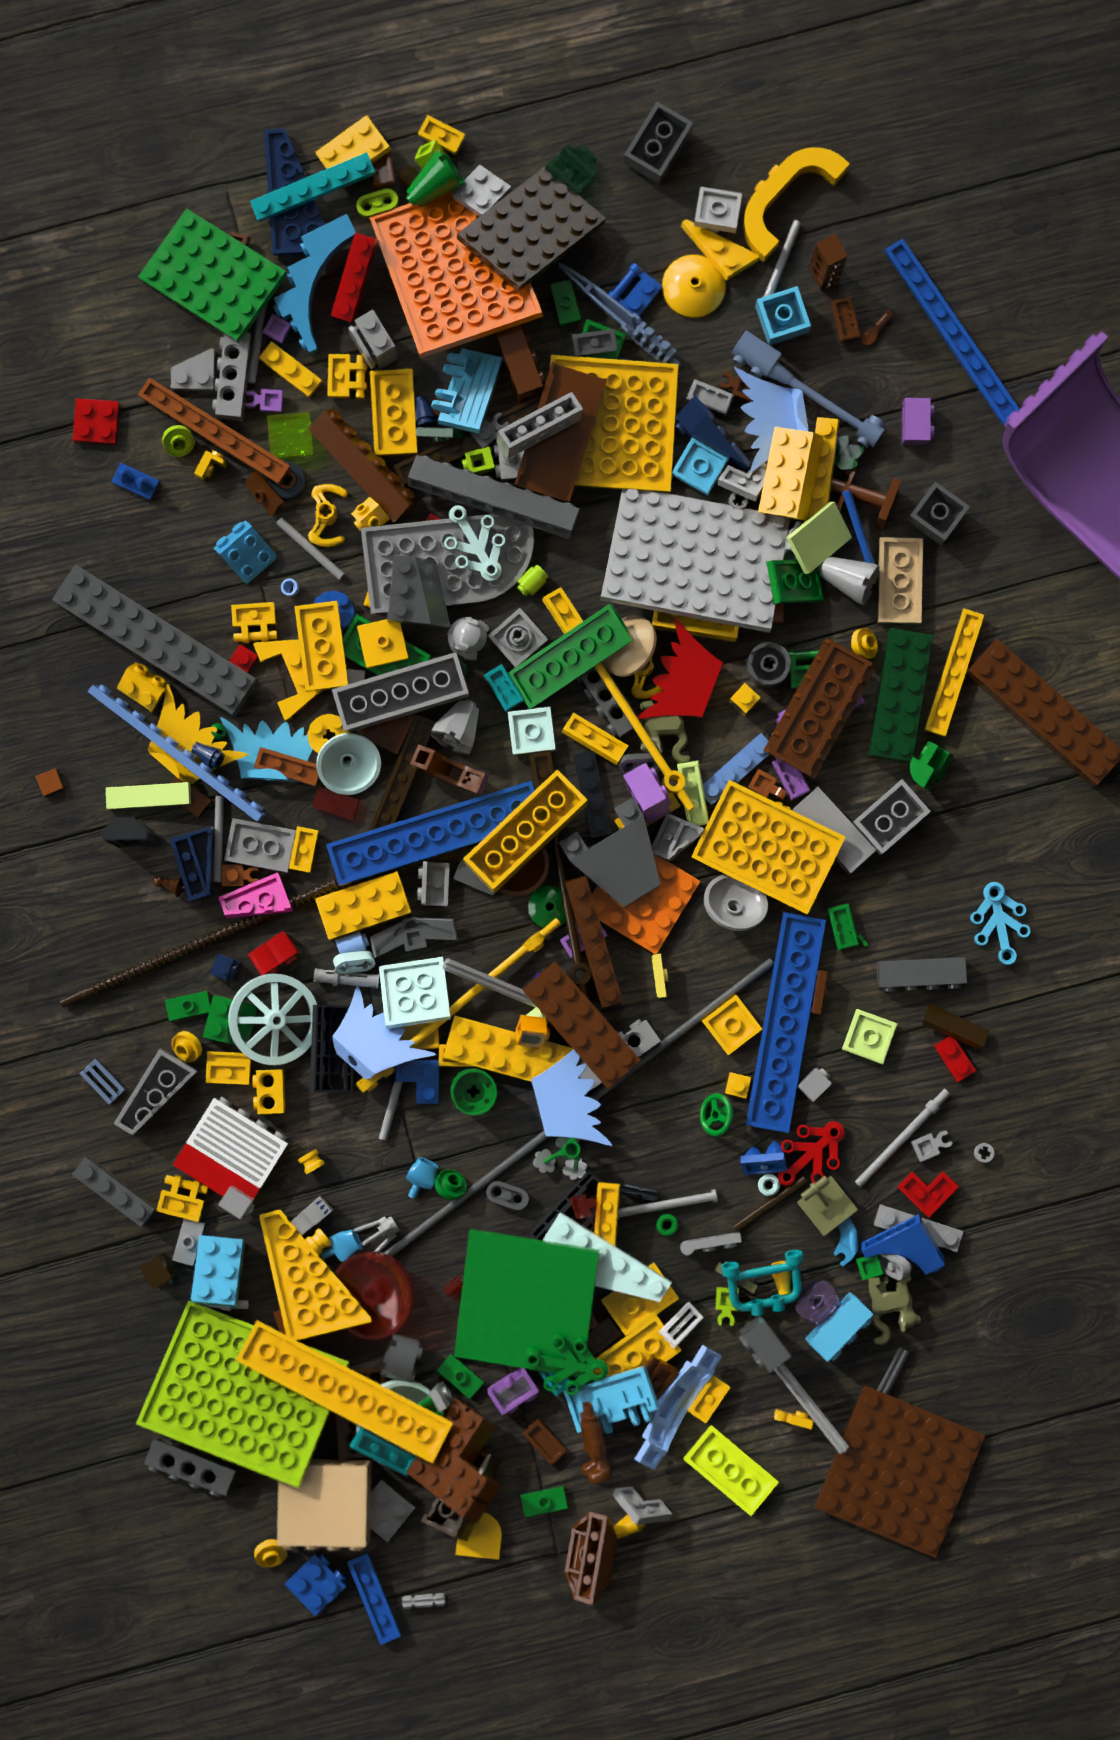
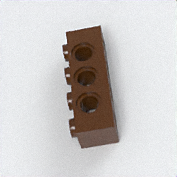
M833 234L816 243L809 265V270L820 290L824 288L829 290L838 284L848 257L837 234Z

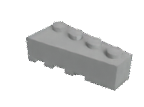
M160 1048L114 1124L133 1135L197 1072V1069Z

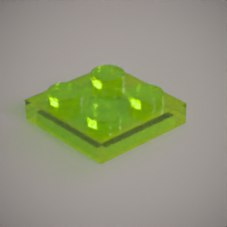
M310 412L267 416L270 453L279 459L314 456L312 433L308 430L311 426Z

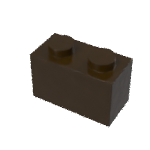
M165 1253L156 1256L139 1267L153 1290L157 1287L160 1290L175 1282L173 1277L178 1275Z

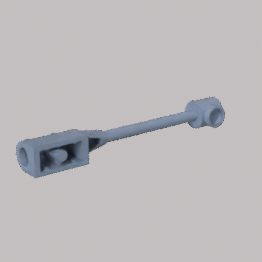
M747 330L731 353L734 356L732 359L734 363L741 367L747 364L752 368L751 374L757 378H761L764 375L801 390L804 395L858 430L855 435L858 437L856 442L860 446H864V448H868L869 445L874 447L884 432L885 423L878 417L871 415L869 419L866 418L864 422H861L794 378L778 362L781 353Z

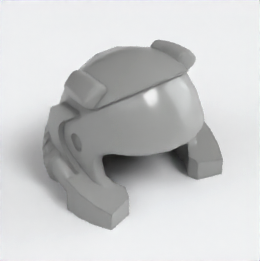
M472 617L460 618L451 624V628H449L447 633L449 646L454 653L456 652L464 657V659L477 660V652L485 646L487 632L490 628L481 620L477 621Z

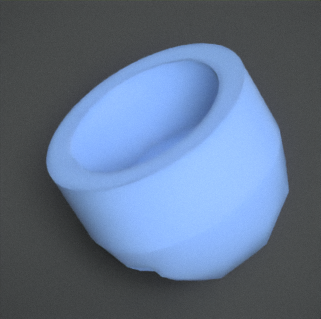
M290 578L284 580L281 584L282 592L290 597L297 595L300 590L297 581Z

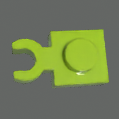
M716 1287L715 1309L722 1310L717 1318L718 1324L722 1325V1319L729 1317L730 1326H733L734 1317L731 1314V1310H738L730 1302L728 1287Z

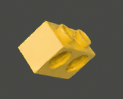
M284 1069L256 1071V1075H253V1088H257V1097L253 1098L254 1110H257L258 1114L286 1113ZM266 1075H271L274 1078V1084L271 1087H266L263 1083V1078ZM268 1096L272 1097L275 1101V1105L271 1109L264 1106V1099Z

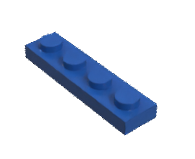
M366 1553L349 1560L347 1564L380 1645L400 1637V1630L369 1554Z

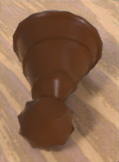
M157 875L153 879L154 886L160 887L163 885L176 897H179L183 890H185L181 877L164 880L162 876Z

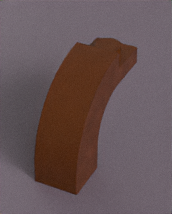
M419 744L410 762L412 766L435 778L478 795L482 794L489 775L455 762L437 751Z

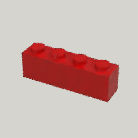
M355 232L331 316L355 323L354 320L357 317L379 240Z

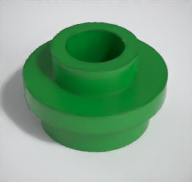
M664 1214L657 1220V1230L664 1236H671L678 1229V1221L673 1215ZM665 1221L671 1222L669 1229L663 1227Z

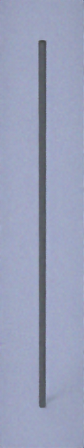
M770 958L640 1056L639 1059L641 1061L609 1089L603 1085L588 1097L596 1101L769 970L774 966L773 961ZM542 1131L466 1189V1192L460 1199L449 1202L377 1257L375 1261L387 1262L550 1136H546L545 1131Z

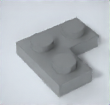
M763 463L754 471L750 472L749 470L748 473L728 465L719 477L718 485L756 502L762 493L767 464Z
M632 1486L616 1488L613 1493L619 1505L636 1525L669 1521L672 1513L661 1499L644 1501Z

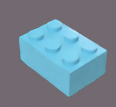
M199 1235L191 1301L194 1304L237 1308L245 1249L243 1239Z
M849 1292L805 1340L827 1362L830 1359L834 1361L841 1354L842 1351L840 1349L845 1343L849 1345L857 1337L855 1333L861 1327L864 1329L871 1323L872 1319L870 1317L873 1313Z

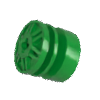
M467 1068L459 1072L453 1079L450 1087L451 1098L455 1106L461 1112L472 1116L487 1112L495 1103L497 1096L496 1085L492 1077L484 1070L478 1068ZM472 1085H475L479 1093H475L472 1097L470 1092H467V1089H471Z

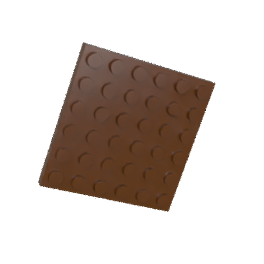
M864 1385L842 1437L849 1448L843 1454H840L838 1451L836 1452L814 1507L936 1558L985 1435Z

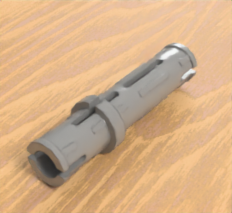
M315 968L314 982L332 983L333 986L344 984L378 988L380 975L364 973L340 974L337 973L336 969L323 970Z

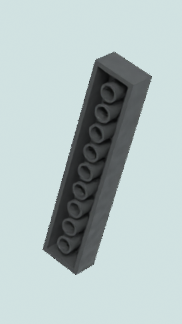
M76 564L52 599L58 606L233 717L237 716L258 683L257 679Z

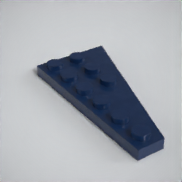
M286 129L264 130L268 193L304 179L305 175ZM315 200L270 218L273 256L304 254L300 245L303 243L301 236L325 225Z

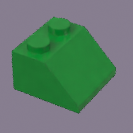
M213 995L203 1034L204 1038L236 1045L231 1037L228 1024L229 1010L233 999ZM242 1002L237 1017H256L258 1007ZM237 1024L239 1034L245 1044L250 1040L254 1024Z

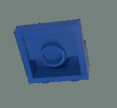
M318 1552L285 1583L288 1589L315 1616L347 1585L345 1575L338 1569L335 1571L330 1566L331 1561L324 1554L319 1555Z

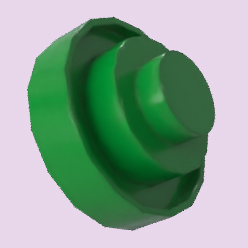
M446 1169L437 1176L435 1188L443 1198L458 1200L466 1192L467 1183L463 1175L458 1171Z

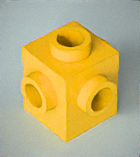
M371 497L358 505L356 510L351 513L356 520L354 524L360 531L361 528L383 526L390 519L380 505Z

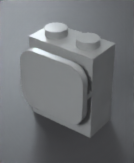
M374 310L354 320L355 327H348L350 336L370 369L375 367L374 364H377L378 368L382 369L398 359L395 345Z

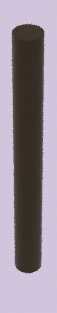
M801 1176L732 1226L737 1232L807 1184V1180L804 1176Z

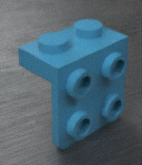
M246 520L243 523L236 524L232 532L227 537L224 536L216 543L217 546L213 548L244 583L252 581L277 557L274 551Z

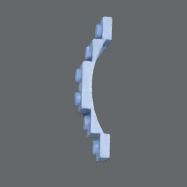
M702 1345L693 1362L686 1361L677 1378H674L658 1399L659 1408L651 1411L652 1421L642 1435L646 1441L635 1458L638 1462L653 1470L656 1469L661 1458L666 1455L671 1441L689 1407L707 1381L713 1376L715 1367L722 1357L720 1354Z

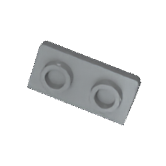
M423 861V866H419L418 879H422V888H418L417 900L421 901L422 906L448 907L450 863Z

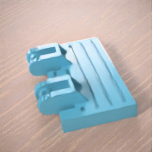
M462 348L460 354L449 353L447 356L449 362L456 364H446L443 368L445 373L452 375L448 390L439 388L435 392L437 398L452 403L434 400L431 406L433 409L441 411L438 418L439 425L480 434L503 358Z
M646 1366L608 1376L601 1381L588 1382L581 1386L575 1395H569L566 1390L564 1391L577 1433L581 1432L580 1413L583 1411V1402H590L593 1405L594 1411L600 1416L603 1428L607 1434L613 1432L611 1423L628 1417L625 1408H627L634 1426L640 1425V1418L635 1405H640L646 1422L652 1421L651 1411L659 1408ZM575 1386V1387H572V1388H569V1389H570V1390H575V1389H576V1386Z

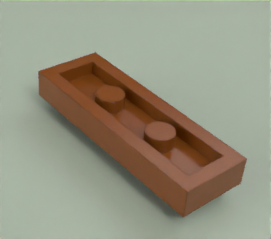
M260 747L254 768L259 770L275 769L285 775L286 778L316 787L319 775L315 763Z

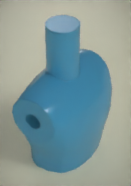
M418 1157L417 1161L410 1167L406 1179L413 1184L408 1194L409 1197L416 1199L421 1188L432 1189L439 1168L436 1163L426 1158Z
M354 1229L334 1234L330 1237L331 1247L323 1250L321 1256L323 1259L336 1255L341 1262L353 1257L363 1248L358 1234Z

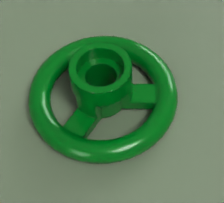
M719 1093L711 1094L701 1105L700 1123L704 1131L711 1136L718 1137L725 1134L733 1121L732 1105L726 1096ZM718 1100L723 1102L725 1107L719 1106ZM711 1103L712 1111L710 1117L706 1120V1111ZM714 1123L724 1124L719 1130L710 1128Z

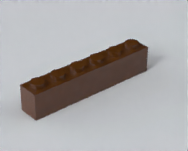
M334 409L323 411L308 430L366 493L380 505L393 522L404 519L419 502L415 498L414 493L400 482L398 475L387 468L385 461L375 455L371 446L357 435V431L343 420V416Z
M582 876L565 881L600 1004L604 1008L623 1002L587 878Z

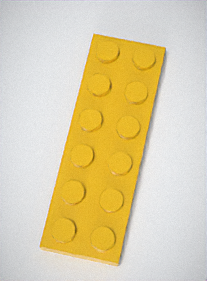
M454 1016L443 1057L532 1082V1078L559 1062L573 1048L545 1041L542 1048L517 1045L516 1032Z

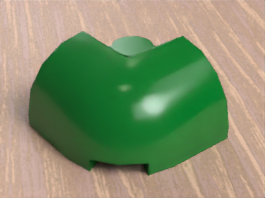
M928 741L919 758L912 757L910 773L914 781L923 788L931 790L933 787L931 785L935 780L940 782L954 755Z

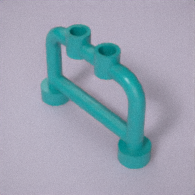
M787 1251L785 1253L786 1263L739 1271V1264L736 1262L724 1263L721 1266L722 1275L727 1277L732 1306L741 1312L751 1311L753 1316L764 1314V1308L772 1307L774 1312L785 1310V1304L797 1300L802 1292L799 1265L803 1263L802 1251ZM787 1271L792 1272L793 1291L790 1294H775L771 1298L763 1300L755 1298L747 1303L739 1301L736 1281Z

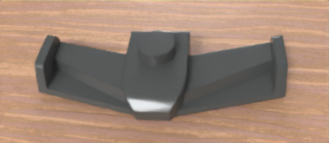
M414 916L405 918L403 921L371 936L370 942L373 956L376 958L403 944L407 952L426 948V939H459L454 919L417 918Z

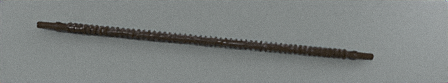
M332 878L331 882L327 880L326 884L321 883L320 887L316 885L315 889L309 888L308 892L304 890L303 894L298 893L297 897L293 895L292 899L289 900L292 909L294 906L298 908L299 904L304 905L306 901L310 903V900H315L317 896L327 895L328 891L333 893V889L339 890L340 886L337 879ZM282 913L246 916V919L241 918L240 922L235 921L233 925L229 923L228 927L218 928L217 932L212 931L210 935L206 933V937L200 936L199 940L195 938L194 942L189 941L187 945L183 943V947L177 946L176 950L172 948V951H166L165 955L161 953L160 957L154 956L153 960L149 958L148 962L143 961L142 965L138 963L137 967L131 966L130 970L126 968L125 972L120 971L119 975L115 973L114 977L108 976V980L103 978V982L97 981L96 985L92 983L89 988H81L79 992L61 999L60 1004L64 1008L80 1000L86 1001L94 994L97 996L98 992L104 993L105 989L109 991L110 987L115 988L116 984L120 986L121 982L127 983L128 979L132 981L133 977L138 978L139 974L143 976L144 972L150 973V969L155 971V967L161 968L162 964L166 966L167 962L172 963L173 959L179 960L178 957L180 956L184 958L185 954L189 956L190 952L195 953L196 949L201 950L203 946L207 948L208 944L218 943L219 939L224 940L226 936L230 938V935H236L237 931L241 933L242 929L247 930L249 926L253 928V924L259 925L260 921L264 923L265 919L270 920L271 916L275 918L276 914L282 915Z

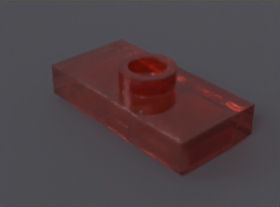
M318 786L311 807L353 821L359 800Z

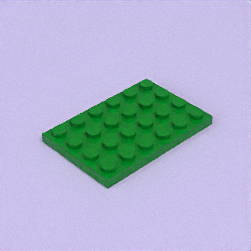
M186 209L138 278L240 343L288 273Z

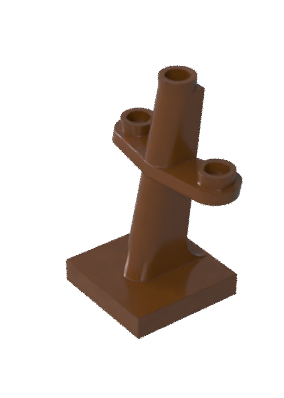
M857 468L846 471L845 475L849 476L847 482L832 478L831 493L841 496L839 502H835L839 512L845 501L842 492L851 490L854 501L880 511L876 527L884 530L888 514H890L894 504L896 494L898 495L901 480L893 478L888 493L885 495L851 484Z

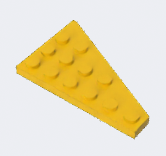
M281 1210L259 1215L286 1336L295 1341H300L372 1323L371 1317Z

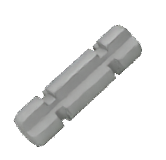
M436 1593L435 1596H432V1594L415 1595V1597H412V1595L404 1596L402 1598V1605L404 1609H411L412 1606H415V1608L433 1607V1605H436V1607L444 1606L445 1595L444 1593Z

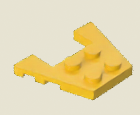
M299 639L256 642L253 644L261 663L281 654L284 658L298 692L297 695L277 702L285 721L289 720L312 698L323 691H305Z

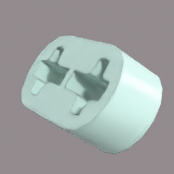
M370 951L342 953L333 960L335 969L340 974L364 972L375 966L374 956Z

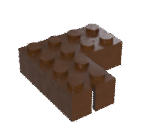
M454 1398L442 1416L444 1419L452 1422V1425L433 1463L416 1456L407 1473L461 1517L477 1524L487 1506L473 1498L477 1496L491 1503L501 1485L476 1467L473 1462L497 1426L468 1404Z

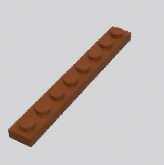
M150 377L138 393V396L147 403L278 485L281 484L291 469L290 465Z

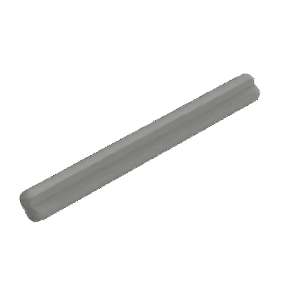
M449 958L443 963L442 968L450 973L536 1007L521 988Z
M784 1363L775 1368L774 1371L840 1454L848 1450L849 1446Z

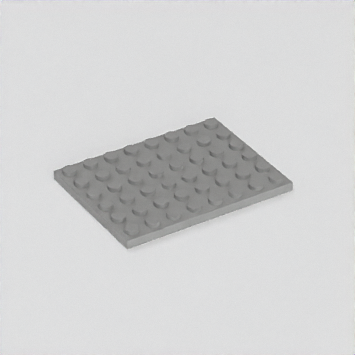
M622 489L600 600L770 633L775 604L766 562L783 560L790 518L764 514L747 508H733L731 505L657 491Z

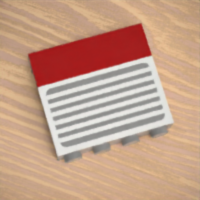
M222 1096L220 1099L214 1098L176 1158L173 1166L223 1197L229 1187L234 1186L254 1199L286 1146L290 1143L286 1141L287 1136L279 1131H276L274 1134L268 1130L269 1125L258 1119L255 1122L250 1119L251 1114L241 1108L237 1111L231 1107L232 1102Z

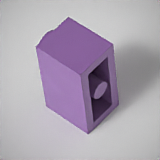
M931 398L904 399L902 403V445H928L930 439L934 438V426H931V418L934 417V405H931Z

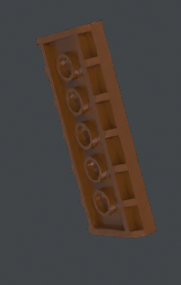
M555 362L551 363L538 409L572 392L583 408L582 417L577 423L524 451L514 486L531 490L543 496H550L562 502H570L607 382L606 378L602 379L555 364Z
M826 638L763 752L774 756L815 779L877 666Z

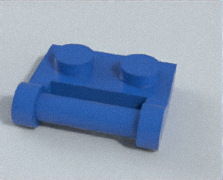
M633 263L629 267L630 271L614 291H610L608 295L630 313H635L640 317L661 291L662 285ZM638 277L640 281L624 301L620 299V295L632 280Z

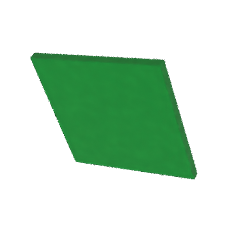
M470 1229L454 1357L556 1374L563 1368L541 1364L536 1367H530L525 1363L524 1355L527 1349L534 1347L539 1349L542 1355L565 1359L561 1352L552 1346V1338L559 1334L565 1338L566 1345L578 1362L585 1363L582 1354L574 1351L573 1344L579 1338L584 1339L586 1344H588L600 1250ZM560 1339L554 1341L556 1345L563 1343ZM578 1343L576 1347L578 1349H582L584 1345L582 1343ZM530 1356L529 1360L531 1362H535L537 1358L535 1356ZM576 1371L570 1376L580 1377L584 1372Z

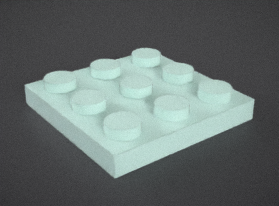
M443 957L379 966L386 1029L451 1019L446 974L442 968L444 963Z

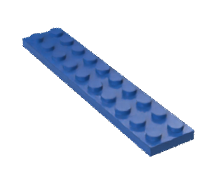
M532 781L326 844L339 886L480 843L535 791Z
M783 912L746 1125L789 1133L826 920Z

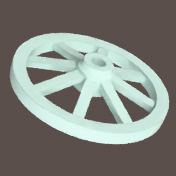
M266 974L256 977L247 982L237 992L231 1003L228 1016L231 1037L238 1049L256 1062L267 1065H280L291 1062L305 1053L312 1044L313 1005H317L316 1000L304 984L292 977L282 974ZM270 982L272 1009L266 1007L251 991L259 985ZM278 982L289 984L297 989L281 1010H279ZM303 995L309 1006L310 1015L286 1016L288 1011ZM247 997L265 1014L264 1017H237L244 998ZM275 1017L279 1018V1022L277 1024L273 1023V1019ZM310 1022L308 1033L302 1042L286 1026V1023ZM237 1024H265V1026L245 1044L239 1034ZM272 1030L270 1057L252 1051L251 1048ZM279 1030L297 1046L293 1051L278 1056Z

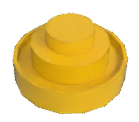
M868 628L858 629L852 635L851 648L854 653L866 660L876 656L878 650L877 639Z
M179 1032L172 1039V1049L181 1060L194 1062L200 1057L202 1053L201 1044L198 1038L190 1032Z
M265 1540L254 1551L255 1561L262 1567H275L286 1559L287 1550L283 1549V1546H277V1540Z

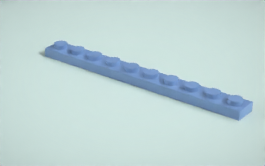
M102 684L100 686L92 685L87 691L255 821H262L266 816L260 804L255 801L251 803L245 798L247 795L238 788L234 790L228 785L230 782L221 775L217 777L211 772L212 768H209L204 762L200 764L194 759L196 756L187 749L183 751L177 746L179 743L170 736L166 738L161 734V728L153 723L148 724L144 721V715L136 710L133 712L127 708V702L119 697L116 699L110 695L112 691Z

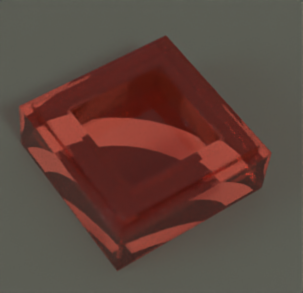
M457 1275L442 1291L450 1298H454L462 1290L463 1278Z

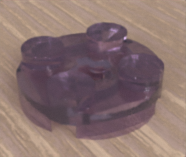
M821 1280V1282H807L802 1286V1292L797 1299L796 1310L807 1322L821 1325L840 1306L838 1293L825 1280ZM821 1298L820 1303L818 1305L813 1306L815 1304L814 1299Z

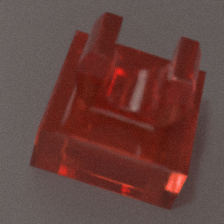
M585 1194L570 1198L576 1219L590 1216V1208L598 1206L595 1197L586 1199Z

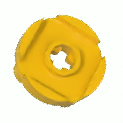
M325 714L319 716L310 724L308 741L316 753L319 754L323 745L328 741V739L323 738L327 730H330L331 733L335 732L336 736L345 733L340 716Z

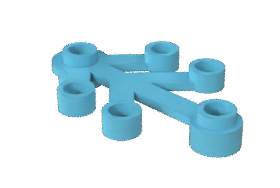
M991 882L985 886L983 891L985 899L978 910L971 914L970 920L973 924H981L984 920V914L991 905L994 913L981 933L975 935L974 941L977 945H985L988 942L989 935L996 926L1001 947L998 959L1002 964L1009 965L1015 962L1017 954L1009 946L1005 924L1014 929L1021 938L1029 936L1030 928L1028 925H1022L1004 913L1001 903L1011 908L1013 914L1018 917L1026 913V907L1006 896L1005 889L1000 883ZM992 889L997 890L998 894L996 897L991 896L990 891ZM1017 906L1022 907L1023 912L1021 914L1016 912ZM975 914L980 915L981 920L979 922L973 919ZM1021 927L1027 929L1026 935L1020 933ZM979 935H983L985 937V941L983 943H980L978 941ZM1005 952L1010 954L1009 960L1003 958Z

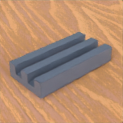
M96 1058L79 1073L109 1105L126 1090ZM95 1065L119 1089L117 1092L93 1069ZM89 1071L110 1092L111 1098L87 1074Z

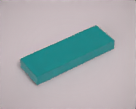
M360 1427L350 1445L352 1449L405 1476L408 1475L407 1470L416 1458V1455L363 1427Z

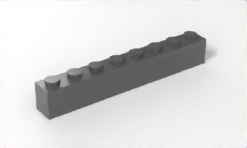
M416 455L408 476V487L567 539L571 538L578 518L579 508L571 503H561L555 501L550 496L543 497L531 490L516 488L510 483L497 482L489 476L482 477L470 470H461L449 463L434 461L428 456L421 457Z

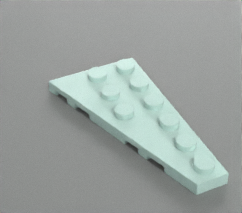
M561 1212L543 1241L600 1250L595 1286L660 1302L672 1283Z

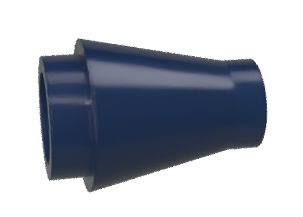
M421 395L414 399L416 424L420 428L433 427L436 417L427 400V396Z
M196 742L191 750L209 768L214 767L217 769L224 761L225 754L219 748Z

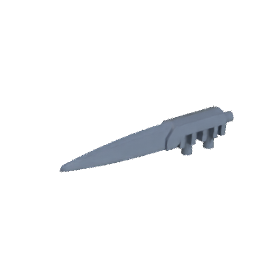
M558 263L559 268L602 311L621 327V330L629 339L658 363L678 364L679 368L681 363L674 358L677 350L671 349V344L668 341H662V336L659 335L657 337L654 335L655 331L651 327L646 328L647 324L644 321L642 322L637 314L630 313L611 296L579 273L562 263Z

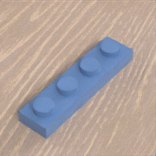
M762 733L703 784L705 800L711 806L720 799L729 780L738 783L769 755L763 752L768 740Z

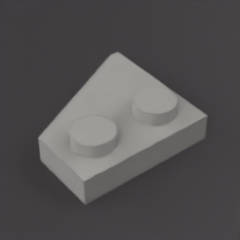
M209 349L171 367V390L214 391V349Z
M668 813L652 844L653 854L671 861L698 839L705 829Z

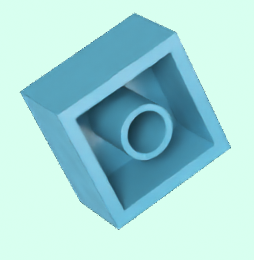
M798 286L757 299L755 307L769 346L809 333L811 324Z

